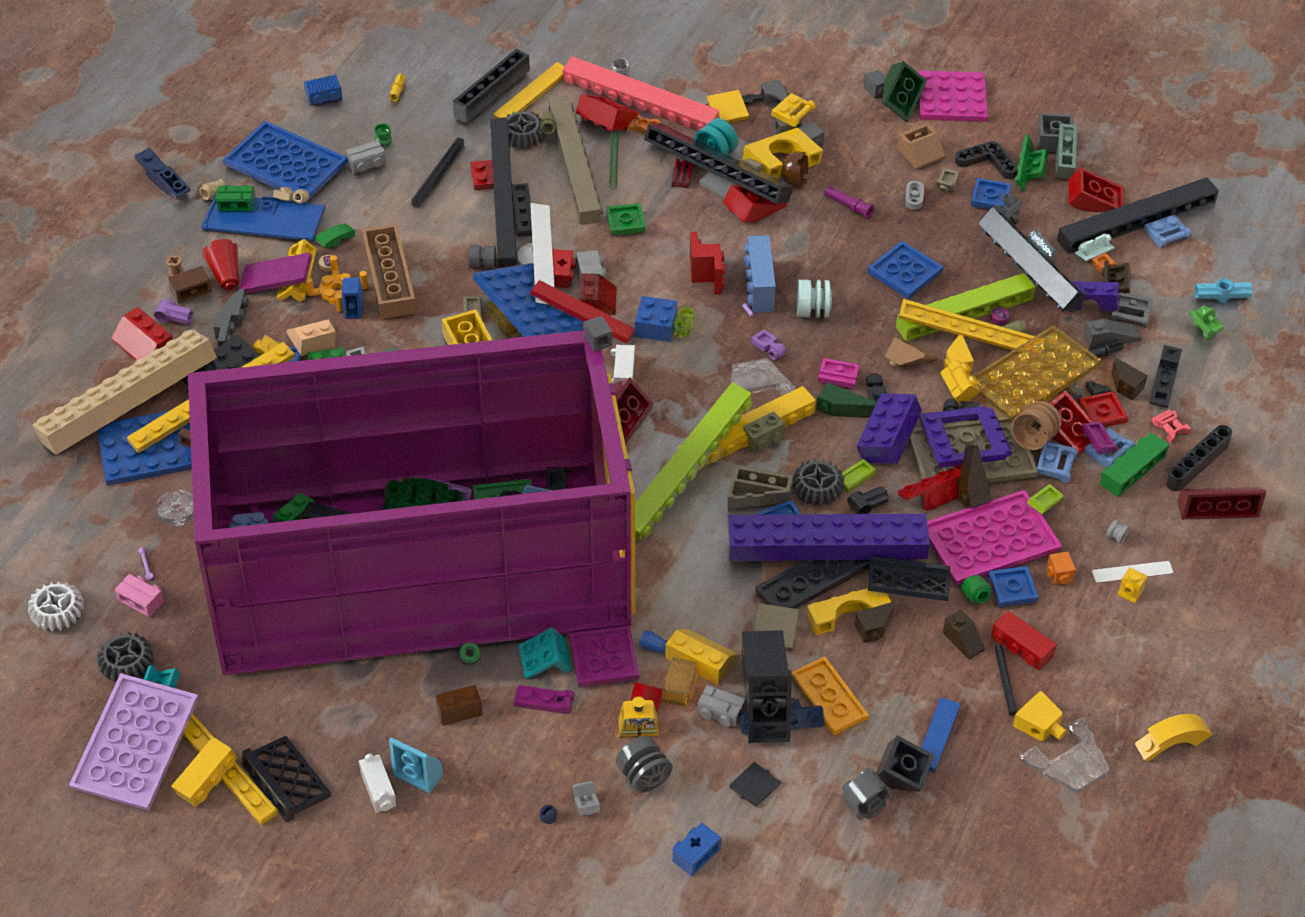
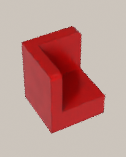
M635 682L630 701H633L636 697L652 700L657 712L663 689Z

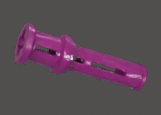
M828 186L825 190L824 195L849 207L853 213H859L866 219L872 216L875 208L873 204H867L861 198H853L831 186Z

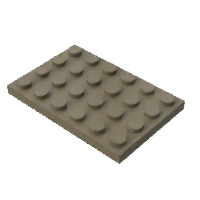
M1017 415L997 418L1013 454L1006 457V460L983 462L988 483L1037 477L1038 471L1031 451L1021 447L1012 435L1011 425ZM980 420L943 424L955 454L964 453L965 446L968 444L978 445L980 451L992 449ZM922 427L913 429L909 443L921 479L933 477L938 472L947 471L954 467L938 468Z

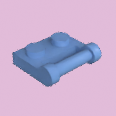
M1175 215L1145 224L1144 231L1159 248L1166 246L1167 243L1182 238L1187 239L1192 236L1191 230L1188 227L1186 228Z
M1108 428L1106 431L1116 447H1121L1111 457L1108 456L1110 453L1098 454L1092 443L1087 445L1084 453L1104 467H1110L1117 457H1122L1131 446H1135L1132 440H1127L1111 428Z
M1047 442L1043 446L1038 462V474L1057 478L1063 483H1068L1071 479L1072 464L1077 457L1078 451L1072 447ZM1061 454L1066 456L1063 470L1057 469Z

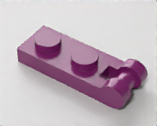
M518 685L514 706L569 714L572 710L571 702L574 701L575 693L571 690L557 691Z

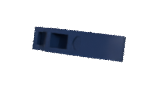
M150 147L135 155L136 161L145 169L146 176L167 195L177 199L191 191L171 166L167 167Z

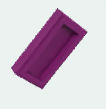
M1101 422L1083 424L1082 429L1098 454L1114 453L1116 451V445Z

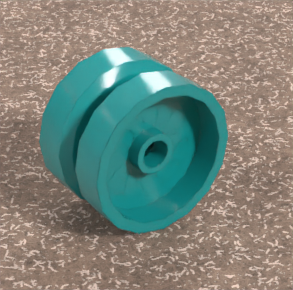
M721 118L711 120L705 127L697 131L694 136L695 140L727 155L738 146V137L735 130L727 121Z

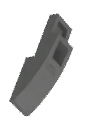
M245 289L238 290L228 299L215 320L213 328L215 339L218 341V347L232 339L235 327L241 328L242 320H245V307L249 305V297L245 295Z

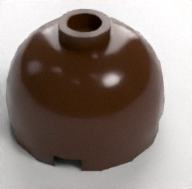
M792 152L784 158L781 173L783 179L788 184L800 187L805 186L807 179H804V175L808 174L809 168L808 156L805 155L806 152Z

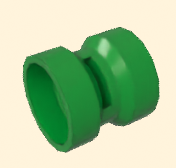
M385 123L376 125L374 127L375 141L378 140L382 147L390 146L392 143L391 127Z

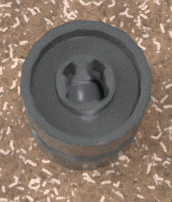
M470 245L469 268H480L483 266L484 268L495 269L496 246L485 245L482 248L481 245Z

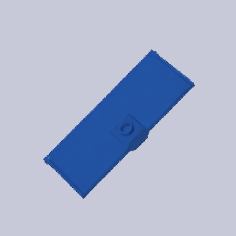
M215 195L202 223V230L295 240L305 239L313 242L326 207L321 204H298L292 201L279 200L271 196H263L262 198H256L253 211H218Z

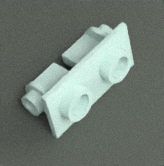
M1102 234L1095 238V241L1090 240L1082 243L1078 248L1079 251L1075 252V254L1088 261L1115 249V247L1110 244L1111 236L1109 234Z

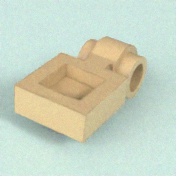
M281 187V189L274 190L273 197L293 200L301 204L308 201L309 194L304 189L293 192L289 187Z

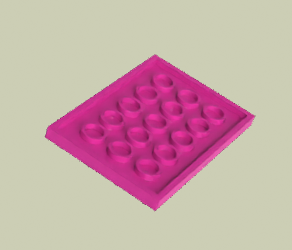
M1025 490L927 521L930 545L942 565L950 566V578L955 586L963 584L964 580L972 575L984 577L989 575V571L1008 569L1061 551V543L1043 516L1027 503L1030 497Z

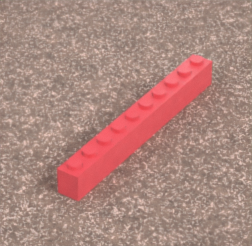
M573 56L562 70L564 81L569 84L590 90L598 95L609 97L612 100L620 101L628 106L636 107L642 111H647L655 116L666 118L671 122H676L698 131L711 120L720 118L718 109Z

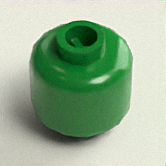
M972 575L964 580L961 591L972 604L977 605L989 599L991 587L980 575Z

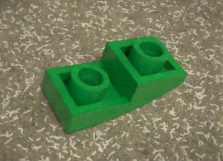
M346 223L339 224L318 234L315 237V241L324 248H331L332 246H338L340 239L345 240L355 237L356 230Z

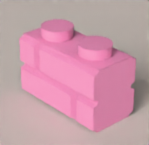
M128 574L123 582L115 588L118 601L148 617H151L156 612V609L164 603L161 588L155 584L152 586L146 583L140 576L135 577Z

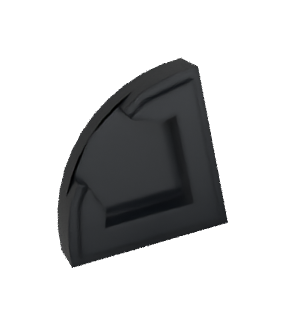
M1095 381L1086 382L1085 387L1091 396L1111 392V389L1106 385L1096 384Z

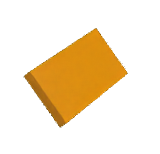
M825 656L791 672L793 682L810 705H821L823 707L824 724L833 736L869 720L867 711Z

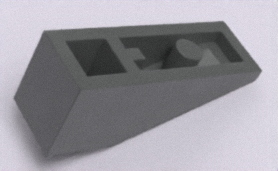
M1106 319L1086 322L1083 335L1089 349L1098 347L1102 343L1108 344L1117 340H1121L1123 344L1138 342L1142 339L1135 325Z

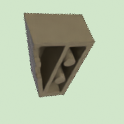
M736 465L728 494V509L779 505L789 501L793 488V475Z

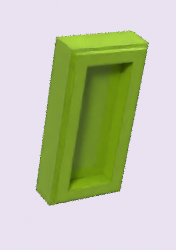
M862 459L842 472L844 476V490L847 493L876 475L877 470L865 459Z
M1049 484L1030 497L1027 503L1040 514H1044L1062 501L1064 495Z

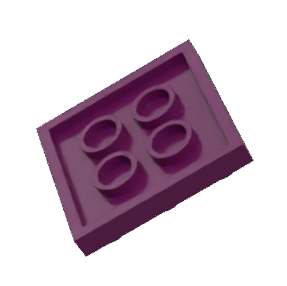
M630 626L569 633L578 688L639 680L640 675Z

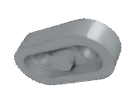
M910 181L906 187L905 205L912 210L919 209L923 205L924 185L921 182Z

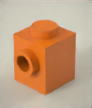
M1069 552L1049 554L1046 570L1053 584L1073 582L1076 569Z

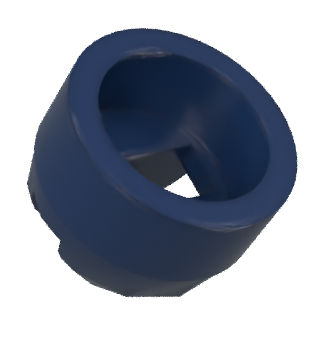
M552 805L543 806L540 810L541 821L545 824L554 823L557 819L555 807Z

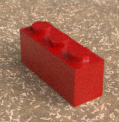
M1009 610L993 624L991 637L1037 670L1043 668L1054 657L1057 644Z

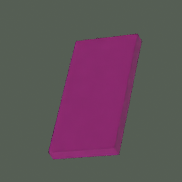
M309 252L247 264L244 267L238 290L245 289V294L305 283L312 255Z

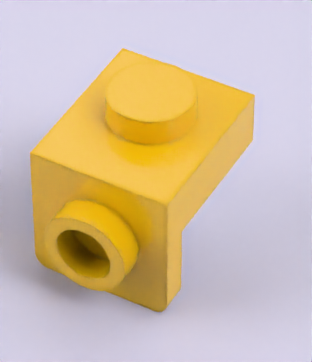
M265 335L261 340L257 339L252 348L262 355L279 345V343Z

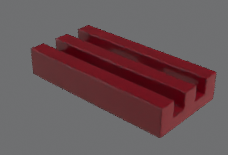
M676 158L672 186L689 188L693 163L687 162L685 159L681 162L680 159ZM679 166H682L679 182H676ZM685 167H688L686 182L682 183Z

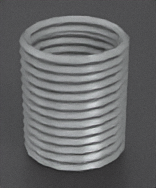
M617 58L612 62V71L630 77V62L625 58Z

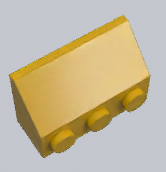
M687 628L676 630L667 641L665 649V659L717 685L739 657L738 653Z

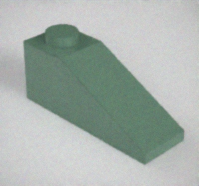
M1060 124L1055 178L1069 179L1075 172L1077 125Z

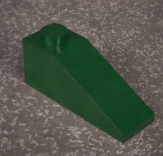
M827 382L817 396L816 409L831 416L870 418L877 402Z

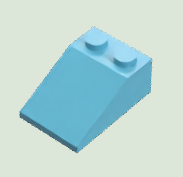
M391 737L389 739L393 776L430 794L443 776L442 763L438 759Z

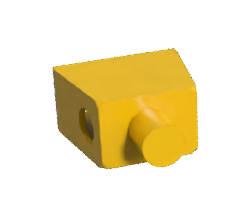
M1041 691L1015 714L1013 726L1039 741H1044L1050 735L1061 740L1067 732L1066 729L1060 726L1063 717L1062 711Z

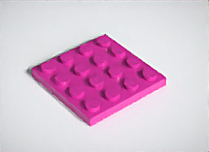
M918 71L927 80L919 97L920 120L987 122L985 73Z

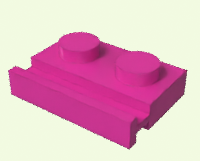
M823 358L818 382L825 384L829 382L836 386L854 389L860 365Z

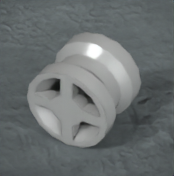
M1115 519L1111 523L1106 537L1114 538L1116 542L1121 544L1127 537L1130 527L1121 525Z

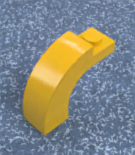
M1181 714L1162 720L1148 728L1150 733L1138 740L1135 745L1143 759L1149 762L1167 748L1178 743L1187 742L1196 747L1211 737L1212 733L1200 716Z

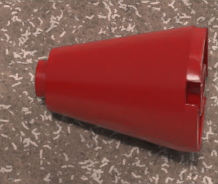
M230 239L215 240L211 242V246L207 248L206 245L203 248V258L220 286L225 290H233L239 284L237 244L232 243Z

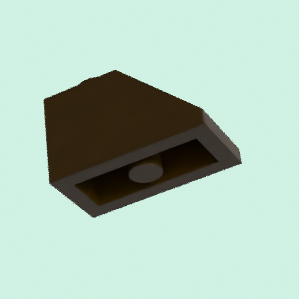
M1118 358L1114 359L1111 373L1116 391L1133 400L1145 388L1148 375Z
M893 602L856 612L854 625L864 643L883 638L893 618Z
M961 609L945 618L943 634L968 659L985 650L975 623Z

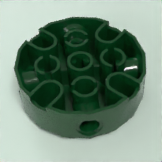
M405 477L403 481L394 479L385 485L382 510L463 501L464 498L460 491L448 489L449 485L427 478Z

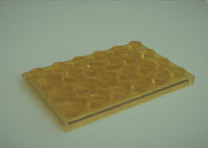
M1053 325L973 376L979 382L977 385L980 390L979 395L1013 421L1031 403L1048 400L1102 366L1101 359Z

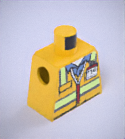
M636 697L633 701L623 702L618 718L619 738L659 736L658 716L652 700Z

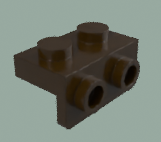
M1105 260L1104 268H1102L1104 277L1102 282L1119 283L1120 293H1130L1131 267L1129 263L1111 266L1109 261Z

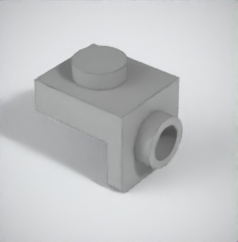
M588 781L574 784V801L579 816H589L601 812L595 793L594 782Z

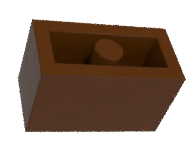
M202 266L168 277L170 290L178 304L212 292L210 279Z
M476 685L435 695L437 712L442 726L482 716V702Z

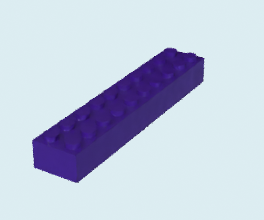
M926 514L728 515L729 561L870 560L871 555L902 560L928 559L930 542Z

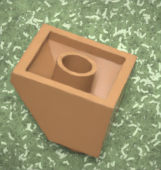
M894 337L885 355L890 360L889 363L895 367H899V365L907 367L937 359V356L910 341Z

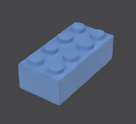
M769 235L748 236V242L744 244V253L747 254V256H744V267H747L745 269V280H749V282H746L747 293H750L748 295V306H752L753 313L774 312L776 286Z

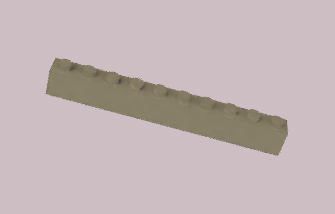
M568 95L548 98V109L553 114L557 124L554 132L579 223L584 225L601 222L600 215H603L602 204H599V193L595 192L597 190L596 182L592 181L593 172L592 169H589L590 162L589 158H586V147L582 146L583 136L579 135L580 126L576 124L577 116L576 113H573V102L569 101Z

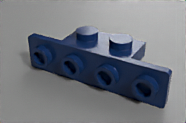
M791 698V729L824 725V711L821 705L802 707L799 699ZM747 713L740 714L742 734H748Z

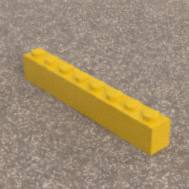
M802 386L741 415L738 424L731 427L729 435L719 442L718 449L714 453L711 452L704 466L717 462L719 459L748 446L749 436L743 430L744 425L771 412H775L785 423V427L795 424L797 421L815 413V398Z

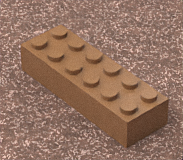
M397 224L362 229L363 245L380 319L417 314L415 296Z

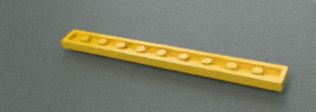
M282 342L243 367L287 363L295 358V355ZM189 399L129 435L127 440L130 445L140 453L190 422Z

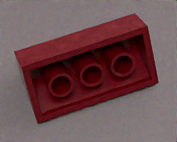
M631 377L615 383L616 402L625 445L653 406L650 399Z
M1259 487L1189 488L1180 490L1177 502L1182 520L1256 518L1260 515L1267 492L1266 489Z

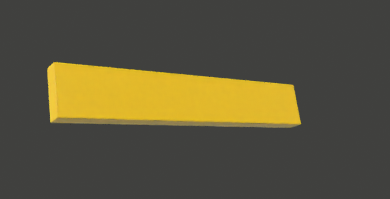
M556 62L493 113V119L507 117V114L512 115L513 112L518 113L519 110L523 112L564 78L562 70L565 66Z

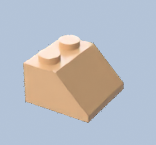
M329 319L288 329L286 332L297 348V351H299L300 356L307 355L309 352L335 348L336 331Z

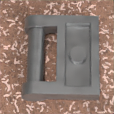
M1120 293L1118 311L1138 314L1143 317L1112 311L1111 320L1116 321V319L1142 324L1141 326L1147 327L1153 299Z

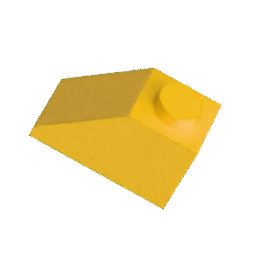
M958 335L947 350L946 359L943 361L944 368L949 367V364L954 360H959L962 363L966 362L970 366L971 374L974 360L963 335Z

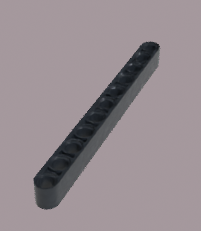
M507 117L490 119L498 262L499 266L517 264L508 119Z

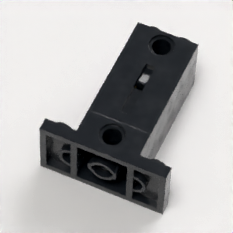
M783 630L742 632V673L748 718V743L790 742L791 670H788Z

